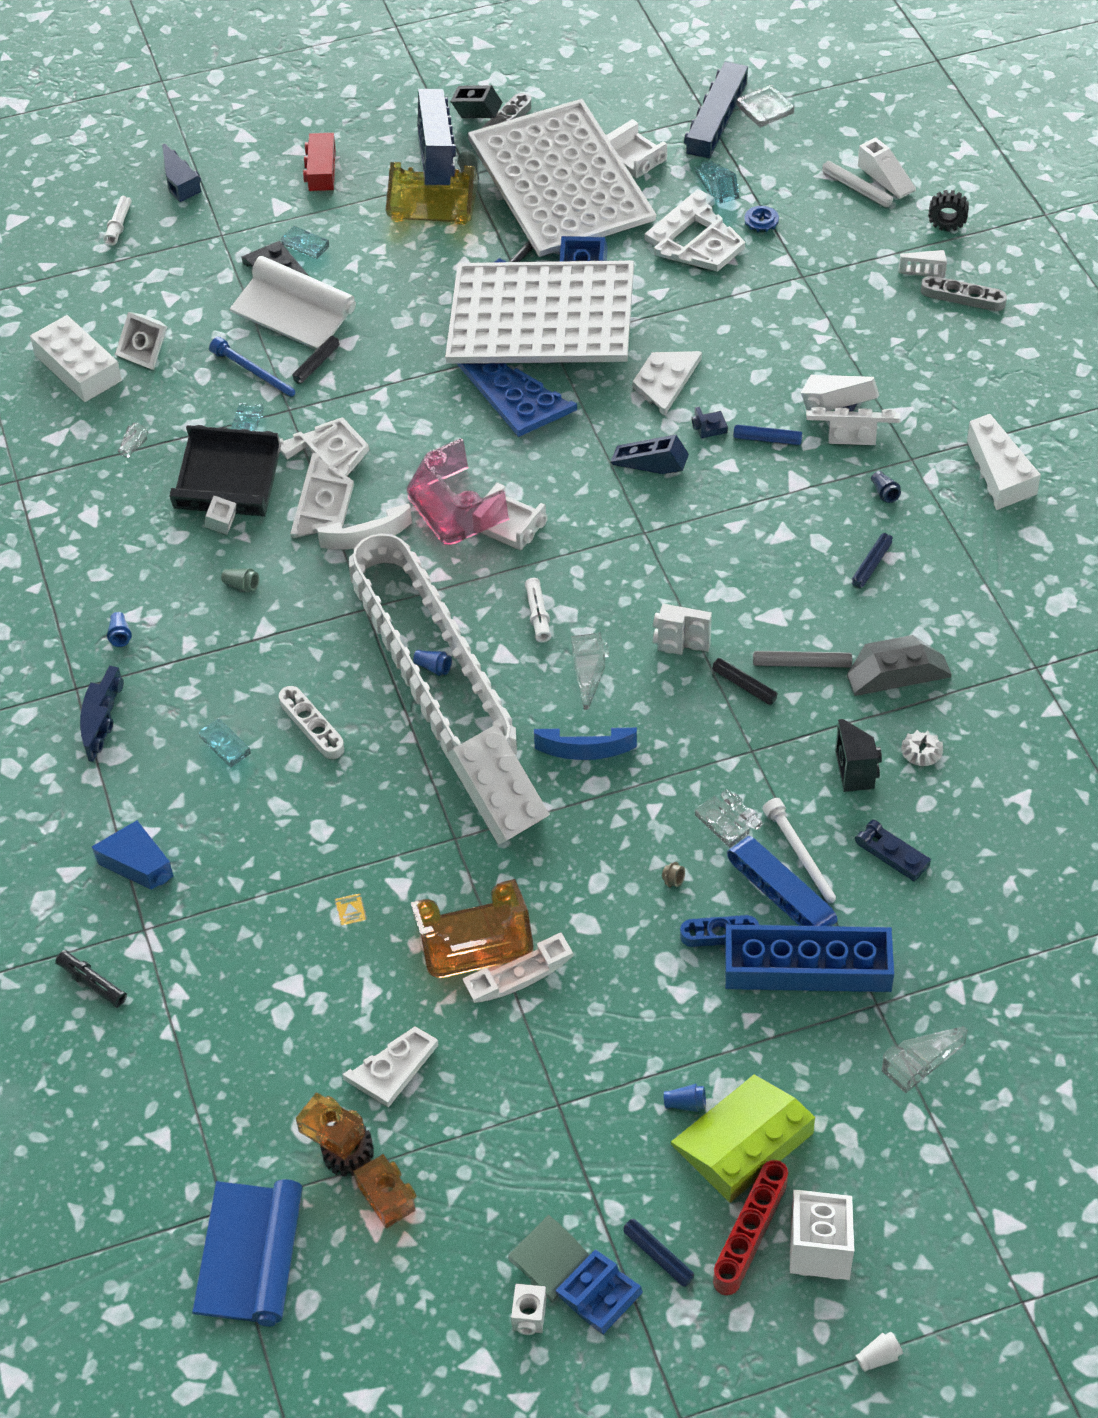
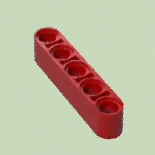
M770 1160L762 1167L715 1264L713 1284L716 1291L722 1295H732L739 1289L786 1191L788 1169L781 1161ZM776 1176L780 1178V1180L772 1181L768 1177ZM765 1200L769 1202V1204L760 1205L757 1203V1201ZM753 1224L757 1226V1228L750 1230L747 1229L745 1225ZM742 1249L746 1253L739 1255L735 1254L733 1250ZM727 1273L731 1274L734 1278L726 1280L720 1277V1275Z

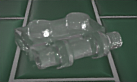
M726 789L721 793L724 801L721 802L716 796H713L695 809V816L731 848L749 835L750 828L747 825H751L758 830L763 825V821L758 818V813L754 809L748 808L742 803L740 796ZM731 810L737 811L740 815L737 817Z

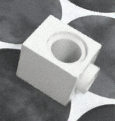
M213 496L205 517V527L228 535L235 517L236 503Z
M515 1285L511 1316L512 1330H516L524 1335L543 1332L546 1307L545 1286ZM526 1308H533L536 1310L533 1314L530 1315L522 1313V1311Z

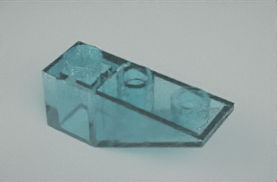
M704 161L701 163V166L694 167L707 192L715 197L716 202L721 204L740 199L736 173L713 161Z

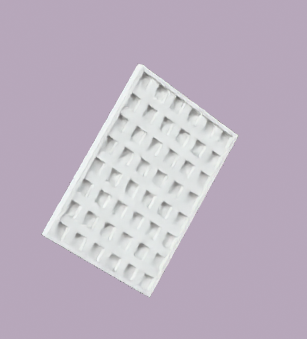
M634 261L458 263L445 355L446 364L627 362Z

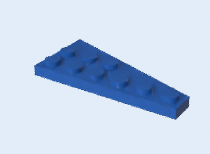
M456 363L518 437L577 411V403L572 400L569 402L561 398L560 393L547 390L543 387V383L517 368L513 370L507 366V363Z

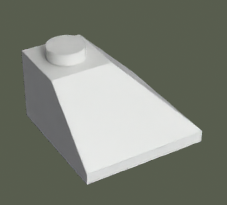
M128 312L115 355L154 370L167 326L143 314Z

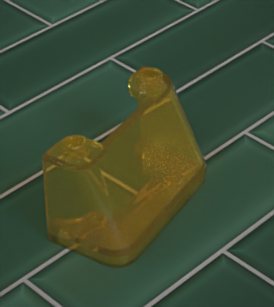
M390 162L386 214L391 217V220L398 222L406 219L455 222L459 225L467 224L472 219L478 187L475 166H464L462 173L455 169V177H451L450 185H425L423 172H414L413 167H408L407 171L401 168V162Z

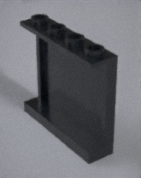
M186 425L188 433L187 445L176 488H171L169 495L173 508L207 512L213 496H217L236 503L235 514L266 517L281 450L278 433Z

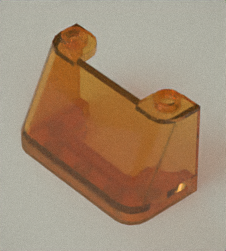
M516 879L503 881L495 885L491 891L492 903L440 915L439 907L433 900L423 899L410 902L424 961L430 975L436 978H443L512 962L533 951L534 944L529 913Z

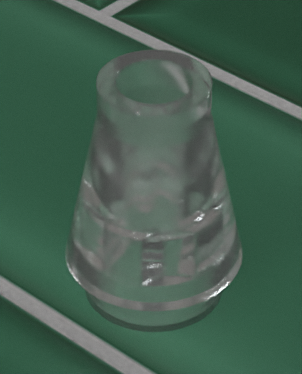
M132 423L131 426H128L118 452L122 456L129 458L147 440V429L138 423Z

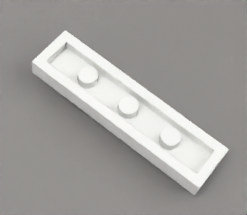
M697 189L645 233V241L656 246L665 238L673 240L695 221V214L707 204L711 207L715 204V197Z

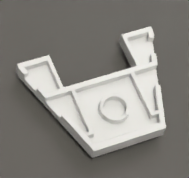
M707 204L695 214V221L708 227L685 247L665 238L654 247V255L718 272L745 249V241L730 226L727 227L723 223V218L719 214L715 215L713 208Z
M343 417L316 426L314 431L305 434L302 432L293 434V438L285 441L282 438L280 439V452L287 460L308 447L313 453L318 454L321 460L328 465H333L340 474H345L346 476L349 475L370 450L368 444Z

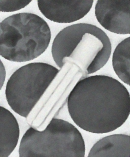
M120 197L113 218L107 223V231L103 240L108 245H115L119 234L124 230L123 222L131 204L130 198Z

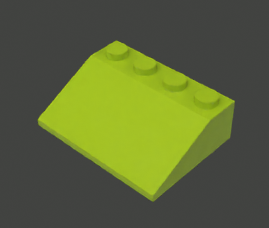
M754 1074L673 1139L671 1145L731 1203L755 1183L766 1162L770 1160L781 1161L814 1133L815 1116L796 1098Z

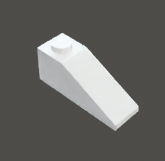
M810 375L801 391L806 410H811L813 407L825 408V411H830L835 408H842L878 398L879 392L874 377Z

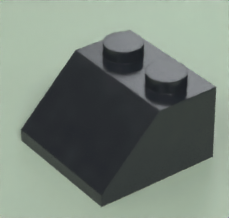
M838 719L835 753L843 791L875 789L876 778H880L878 763L882 762L881 748L876 747L873 736L844 719Z

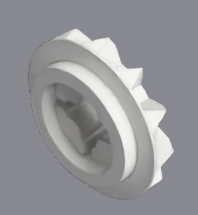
M916 730L914 734L908 733L906 739L902 741V754L912 764L929 766L939 761L942 757L943 742L938 740L937 735H930L928 730L925 733H920ZM921 743H925L926 747L922 750V753H919V746Z

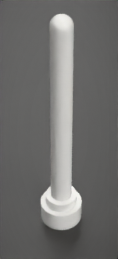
M780 798L769 800L762 808L765 815L773 822H777L828 903L835 902V894L785 817V805Z

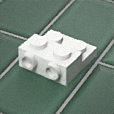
M662 604L660 613H655L653 628L658 629H655L653 643L658 644L659 651L682 655L684 647L708 652L711 643L712 612Z

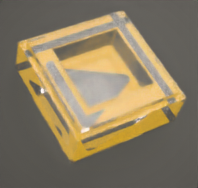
M361 893L334 899L341 926L367 920Z

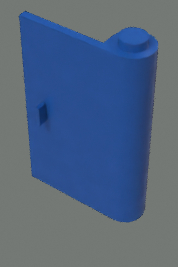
M283 1179L276 1181L273 1188L216 1181L192 1314L252 1321L266 1327L274 1326L275 1323L282 1320L303 1191L300 1183Z

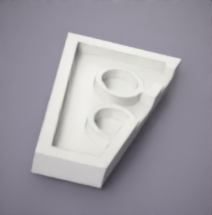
M413 1027L389 1043L388 1048L376 1056H369L363 1060L364 1063L353 1071L350 1069L342 1074L343 1080L389 1108L438 1047V1040L419 1028Z

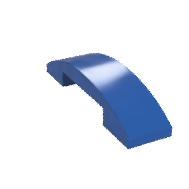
M637 727L611 728V736L560 737V729H534L535 749L555 757L573 760L603 759L617 756L636 748Z

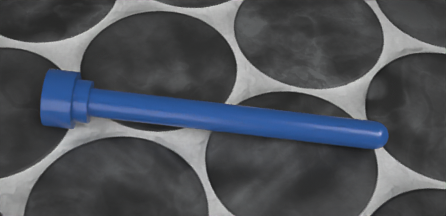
M217 336L211 341L209 345L211 353L218 357L226 356L290 397L295 395L294 388L230 349L228 342L223 338Z

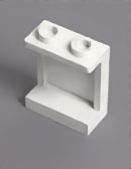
M633 119L606 135L630 174L635 178L640 177L667 160V143L661 142L656 146L638 133V123Z
M496 483L471 513L474 530L520 551L527 543L533 540L535 533L539 528L544 527L547 521L545 504L540 503L535 509L507 497L505 486Z

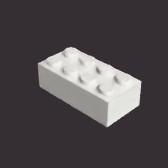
M68 315L30 335L35 356L84 402L122 381L118 361Z
M497 724L446 753L447 758L498 845L550 815Z

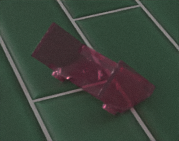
M462 438L428 452L406 489L410 502L439 540L448 545L458 543L509 520L506 496L503 489L484 498H481L474 491H463L455 495L443 480L468 468L464 440Z

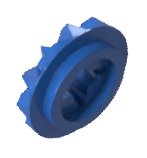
M767 206L752 207L744 216L745 225L749 226L750 230L756 229L757 232L760 230L767 232L769 229H775V226L779 223L778 213L773 208Z

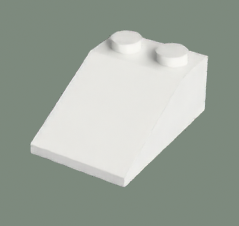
M793 1190L790 1273L802 1276L810 1275L850 1280L854 1255L852 1196Z

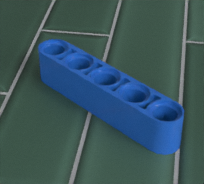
M752 836L745 837L727 851L731 864L799 926H832L837 922L834 910Z

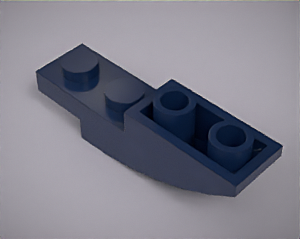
M109 665L101 683L90 682L85 693L80 714V730L86 755L90 762H93L97 753L102 751L104 740L113 729L114 721L111 718L110 712L113 709L117 693L122 691L124 685L119 667Z

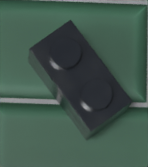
M492 85L458 86L450 101L461 118H495L503 103Z

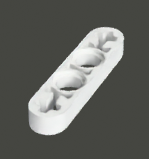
M294 686L283 688L279 693L280 705L323 756L328 759H337L344 753V742L338 732L300 689ZM294 698H295V702H296V705H295V706H294V702H293L291 699H294ZM302 711H309L311 713V715L306 718H300L298 716V714ZM315 727L325 728V731L320 734L312 732ZM327 739H329L332 746L328 747Z

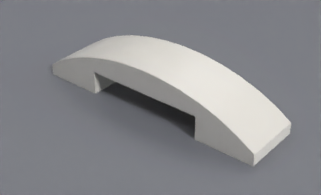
M405 504L387 509V517L344 529L340 522L317 528L320 547L326 549H354L361 540L370 535L382 533L395 536L412 523L410 505Z
M558 933L537 943V950L491 972L486 967L463 978V982L474 1003L500 998L521 990L541 980L565 964L574 955L563 934Z

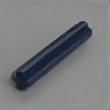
M882 533L852 577L853 586L858 588L864 587L891 546L893 539L891 535Z
M630 1219L624 1225V1233L681 1286L686 1287L692 1282L694 1272L636 1219Z

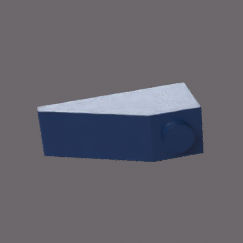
M676 434L617 445L611 463L615 466L658 474L676 473L683 471L689 453Z

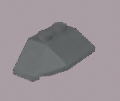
M909 635L865 644L849 670L847 678L854 696L951 678L952 674L943 654L916 636Z

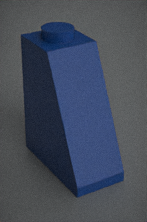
M138 820L92 846L96 862L100 866L150 890L158 885L165 884L174 876L170 861Z

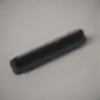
M333 335L330 336L292 374L293 380L299 384L303 383L339 347V339Z
M717 658L714 661L712 669L716 673L769 705L776 701L778 693L722 658Z

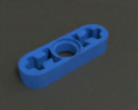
M749 915L689 919L684 921L680 927V939L683 944L689 947L725 945V934L722 936L715 935L712 932L713 928L721 926L726 929V925H759L756 918ZM704 928H707V936H704ZM689 930H694L696 936H691Z

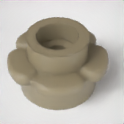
M678 862L666 865L662 872V879L669 888L681 886L685 878V868L680 866Z

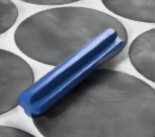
M737 424L733 432L734 438L793 445H801L802 442L801 431Z

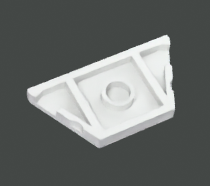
M652 352L633 380V389L642 394L650 404L655 403L659 407V412L666 415L701 361L702 352Z
M312 453L290 533L291 538L318 533L317 528L338 522L343 527L354 482L345 474H340L333 465H328L321 460L320 456L316 453Z

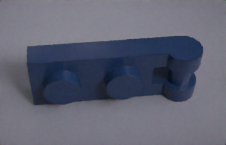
M872 819L866 825V830L860 831L855 836V841L860 847L914 882L930 866L931 859L885 830L876 820ZM875 837L879 841L876 843L872 840V838Z

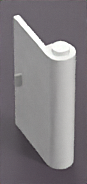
M260 256L253 266V279L230 307V312L317 350L330 336L334 335L347 315L354 311L356 302L354 301V296L264 256Z

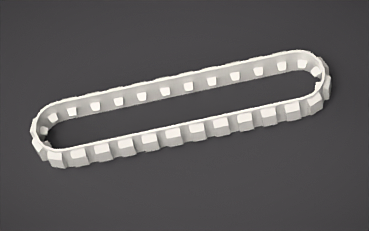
M380 533L370 535L361 540L354 548V554L349 557L350 578L354 591L359 600L363 601V607L368 616L372 618L373 625L378 634H381L386 649L391 652L396 667L401 669V676L406 685L411 687V694L416 703L420 704L421 712L426 721L431 723V730L436 739L441 741V748L445 755L461 745L458 737H454L449 728L450 723L448 719L443 717L439 710L440 705L438 701L434 700L429 692L430 687L428 683L424 682L421 678L419 667L412 662L409 656L410 651L407 647L403 646L399 638L401 637L400 633L393 628L390 622L391 617L388 613L384 612L379 596H375L370 580L366 579L363 574L367 568L374 564L394 563L403 567L405 573L409 574L413 581L414 589L418 590L423 599L422 603L425 607H428L432 614L433 622L438 625L444 641H447L451 647L453 657L459 661L464 676H467L472 684V690L475 694H478L482 701L484 711L489 713L493 720V726L495 724L498 725L516 755V728L512 726V718L506 708L502 707L501 699L496 691L491 689V682L485 672L481 671V665L476 656L471 654L469 644L461 636L460 629L455 620L451 619L450 612L445 603L441 602L437 589L431 585V579L426 570L421 568V562L416 553L410 551V546L401 538L392 534Z

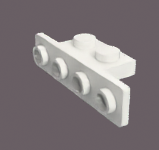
M813 407L811 410L806 411L807 420L830 421L829 444L876 445L877 422H901L900 413H896L892 409H884L880 413L872 412L871 409H858V412H849L847 408H835V411H825V408Z

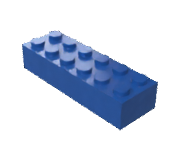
M726 925L725 989L892 992L894 979L892 927Z

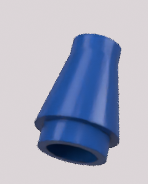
M115 612L110 616L107 639L115 647L126 646L132 637V633L124 614Z
M417 650L414 654L413 662L440 676L442 674L446 675L450 671L452 657L447 655L445 651Z
M696 1083L675 1090L664 1091L665 1108L699 1112V1109H706L705 1087L698 1086Z

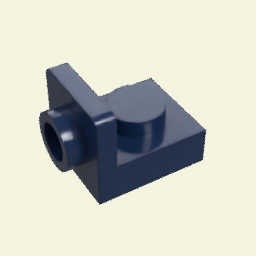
M700 406L695 407V416L691 418L694 430H698L701 439L728 433V426L721 411L703 414Z

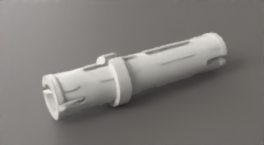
M530 578L525 582L531 610L530 623L534 626L536 640L541 643L547 642L551 639L548 625L550 617L545 610L540 580Z

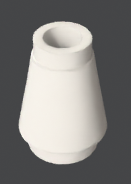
M889 1332L886 1335L884 1333L880 1334L855 1357L862 1370L866 1372L869 1369L898 1361V1357L903 1354V1351L893 1333Z

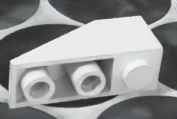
M874 138L859 146L858 167L897 198L901 199L916 191V187L890 148Z

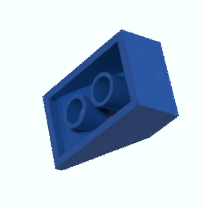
M561 236L559 262L607 261L608 246L605 237Z

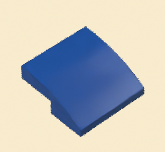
M596 1249L556 1289V1294L574 1312L603 1335L643 1293L639 1284L621 1273L615 1262Z

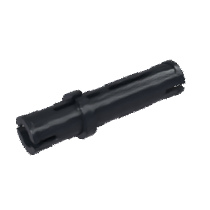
M67 950L59 953L55 964L70 973L73 980L84 983L113 1004L114 1007L118 1008L123 1005L127 998V993L121 991L106 978L91 969V965L88 962L80 961Z

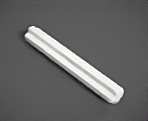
M831 161L823 164V173L886 208L892 205L893 197L890 194Z

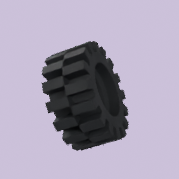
M944 190L943 194L938 192L937 196L934 195L932 201L930 200L928 213L930 223H933L935 228L939 226L941 231L943 228H946V231L949 232L950 228H953V231H956L957 227L962 228L968 218L969 202L966 201L967 198L965 196L962 197L960 192L956 195L955 190H951V193ZM944 208L954 209L956 212L945 213L941 210Z
M348 1119L343 1120L344 1125L341 1126L338 1121L333 1123L334 1129L329 1126L326 1129L327 1135L323 1134L321 1137L322 1142H320L322 1157L328 1170L332 1168V1173L336 1175L340 1171L341 1176L344 1177L347 1176V1171H351V1176L356 1175V1169H359L362 1173L365 1170L364 1164L369 1166L371 1158L374 1156L370 1131H366V1126L363 1124L358 1126V1121L355 1120L352 1121L351 1125H349ZM344 1141H355L358 1144L357 1151L346 1156L338 1154L336 1148Z

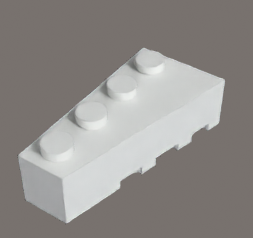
M987 414L970 421L967 442L975 461L980 466L982 478H985L987 482V489L994 499L996 510L1036 495L1041 474L992 415Z

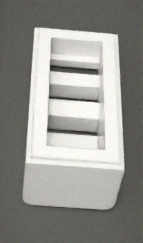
M940 250L900 254L898 271L903 274L945 277L947 266L945 252Z

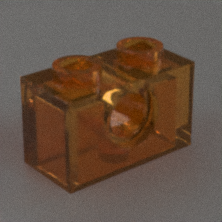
M317 1092L296 1117L298 1131L344 1160L365 1135L363 1118L354 1110L347 1111L334 1098L330 1096L324 1097ZM330 1122H338L334 1126L327 1125Z
M384 1154L353 1171L357 1187L385 1228L390 1227L416 1211L414 1199L417 1196L414 1189L409 1183H403L398 1166L394 1161L389 1163ZM386 1187L393 1188V1190H391L390 1192L381 1191L383 1188Z

